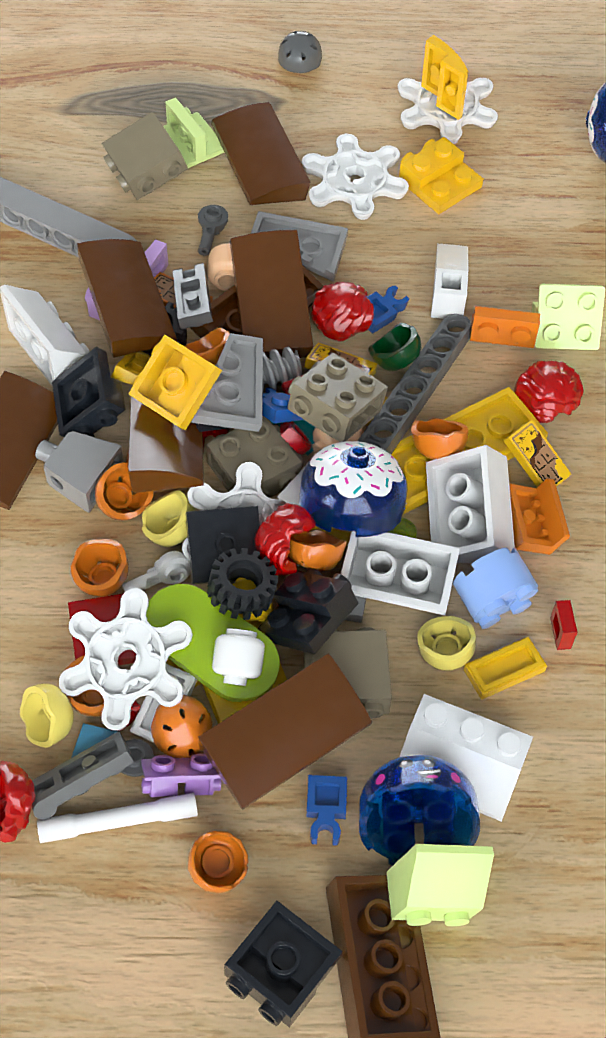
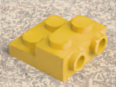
M445 137L438 141L434 139L428 140L420 152L415 155L409 152L400 162L399 178L405 179L409 185L408 189L438 215L482 188L484 178L463 162L464 152Z
M164 335L161 341L153 348L149 361L143 371L136 376L133 387L128 394L178 427L186 430L222 370Z

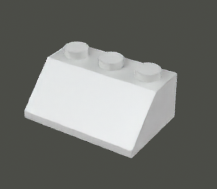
M9 285L0 286V294L9 331L52 385V381L90 352L84 343L79 344L71 326L67 322L62 323L51 301L46 303L39 292Z
M483 445L426 462L431 542L460 548L457 563H473L493 551L506 547L511 553L513 547L515 548L507 456L487 445Z
M353 525L341 575L350 581L351 589L355 596L446 615L460 548Z
M424 694L411 723L400 757L423 754L441 758L452 763L460 770L459 774L466 781L470 790L468 798L461 799L459 804L502 822L533 736ZM420 767L407 769L398 777V780L427 792H431L437 783L436 779H427L420 776L416 771L428 770Z

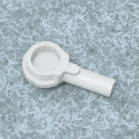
M179 551L167 552L159 560L155 561V567L148 569L146 574L123 583V589L125 592L132 588H138L143 591L160 582L166 584L181 583L191 574L190 560Z

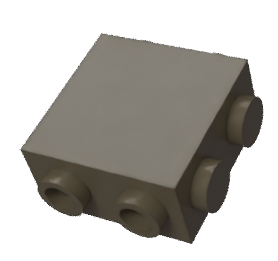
M153 112L102 142L107 152V155L103 158L112 173L118 170L120 175L116 176L121 187L125 193L131 190L137 200L152 193L155 189L188 169L180 150Z
M331 353L324 360L317 361L310 371L302 377L297 376L293 380L288 391L291 395L287 409L335 440L344 442L381 412L388 386L349 363L344 358Z
M263 415L262 426L259 432L235 429L227 434L216 436L211 442L206 444L207 463L228 492L235 487L237 469L245 462L256 463L262 470L261 489L268 498L282 492L301 472L303 466L301 455L293 448H290L280 435V427L277 424L273 425Z
M370 627L360 628L356 631L335 630L316 654L304 652V668L329 653L349 681L371 719L381 717L383 714H389L392 695L386 630H375Z

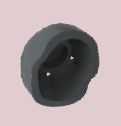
M294 31L281 41L278 61L287 71L307 73L320 66L322 49L319 41L313 34L306 31Z

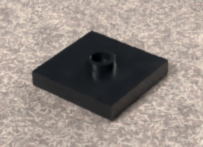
M258 506L188 511L185 513L192 585L208 584L212 565L215 559L218 560L219 555L223 552L228 556L229 550L234 548L237 554H240L241 548H247L248 555H253L254 550L257 551L254 539L260 526ZM231 578L229 582L236 581L238 578Z

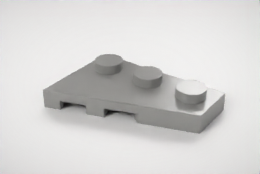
M258 211L251 233L297 230L302 265L306 269L334 282L348 237V228Z
M230 333L216 364L222 372L191 423L259 432L262 426L263 338Z

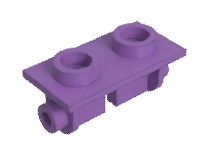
M196 754L191 756V758H173L168 755H157L152 759H141L144 774L141 782L142 794H149L150 797L177 796L178 783H185V794L213 795L214 791L221 790V778L205 754Z

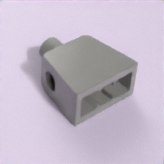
M74 431L68 432L59 445L43 440L38 445L35 454L37 459L45 462L44 471L47 483L88 513L96 505L95 487L101 475L113 465L124 462L121 445Z

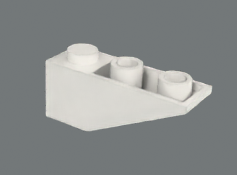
M437 243L431 318L444 319L452 314L464 315L469 271L468 246Z

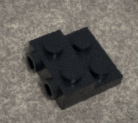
M95 347L52 381L59 435L65 437L68 432L72 431L95 437L94 433L102 427L116 424L118 421L117 416L126 410L121 382L111 378L107 352L98 347Z
M308 568L306 572L297 571L286 577L283 584L274 594L278 606L270 612L267 619L258 627V630L269 637L274 644L316 654L359 603L351 589L350 581L345 576L336 573L332 578L325 577L316 569Z
M276 901L224 964V975L229 978L225 983L239 998L245 999L249 994L260 1003L261 1006L258 1011L268 1022L278 1026L282 1021L290 1028L314 997L318 986L342 957L343 951L279 901Z

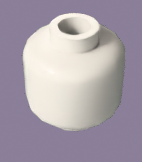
M227 629L226 634L216 638L212 669L215 673L224 675L223 683L246 686L247 679H255L261 675L265 644L256 638L257 632Z

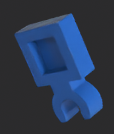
M397 286L389 287L384 297L377 291L367 296L374 306L373 322L368 329L372 334L394 321L398 312L405 310L409 298L406 296L400 300L395 299L394 297L398 290Z
M266 388L265 393H262V415L271 422L283 423L303 420L287 409L290 395L276 393L272 388Z
M308 775L306 817L318 818L311 826L310 840L312 844L317 845L318 833L322 830H328L332 833V844L334 846L339 844L341 829L334 819H346L347 777Z

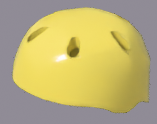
M172 491L145 508L142 514V531L155 544L162 547L175 546L187 538L185 513L195 511V508L189 503L188 498L182 491Z
M441 616L431 619L419 629L417 635L418 647L423 659L435 669L443 671L459 669L471 659L475 651L476 635L471 623L459 617Z
M37 684L24 691L20 707V717L25 723L28 740L44 748L51 747L63 740L70 732L74 719L72 705L65 693L52 684Z

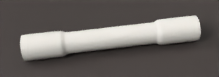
M189 793L161 798L154 802L83 814H66L54 816L46 820L37 819V828L40 843L74 838L80 834L155 821L167 822L196 817L198 813L195 794Z

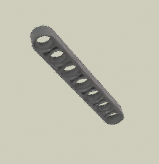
M452 314L443 319L421 350L419 356L414 360L385 401L381 412L373 418L358 440L359 442L378 446L392 454L469 341L471 322L466 316ZM453 327H459L464 329L461 332L449 331V329ZM438 347H447L450 349V351L437 352L435 351V349ZM424 367H433L436 369V371L432 373H424L421 371V369ZM414 387L422 390L418 394L406 392L407 389ZM395 409H404L407 411V413L401 416H396L391 414V411ZM383 430L392 433L387 438H380L375 434ZM353 448L352 450L353 456L359 457L364 453H372L363 448ZM355 457L356 465H353L357 469L369 468L375 464L376 458L366 461Z

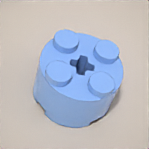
M506 547L479 558L471 564L474 568L473 572L465 576L462 571L453 581V586L474 622L479 623L482 629L495 625L501 619L499 615L510 610L513 615L523 612L532 605L529 598L539 591L537 582L514 547L511 553Z

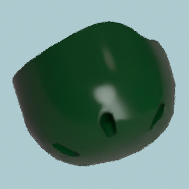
M399 323L370 345L368 351L380 367L388 371H398L416 360L422 347L420 336L415 327L406 323Z

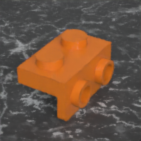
M475 306L472 315L470 341L534 348L541 314Z
M545 479L537 488L509 483L515 548L521 551L550 555L570 537L554 479Z

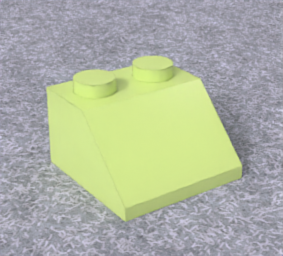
M415 844L386 872L392 920H407V924L411 926L426 925L431 921H445L447 926L468 924L470 922L469 919L484 907L494 857L493 846Z

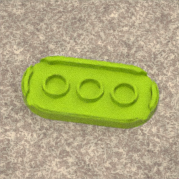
M174 584L154 594L149 600L146 612L147 621L151 626L162 628L174 621H183L192 630V640L189 645L184 649L171 653L168 657L169 660L195 677V679L217 695L231 702L253 701L271 690L278 676L280 661L278 651L269 637L246 620H243L239 615L237 619L230 618L232 612L229 610L225 615L220 613L221 604L214 607L211 604L212 597H208L205 591L196 586ZM227 629L257 632L256 638L265 644L261 675L255 679H247L246 686L223 683L224 675L217 674L212 669L215 640L218 636L226 634Z

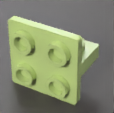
M177 98L165 102L167 124L163 127L180 150L188 168L225 153L216 133L198 112L191 114L190 110L187 107H183Z
M540 284L538 302L532 303V313L541 314L535 347L544 349L598 350L605 297L604 286Z

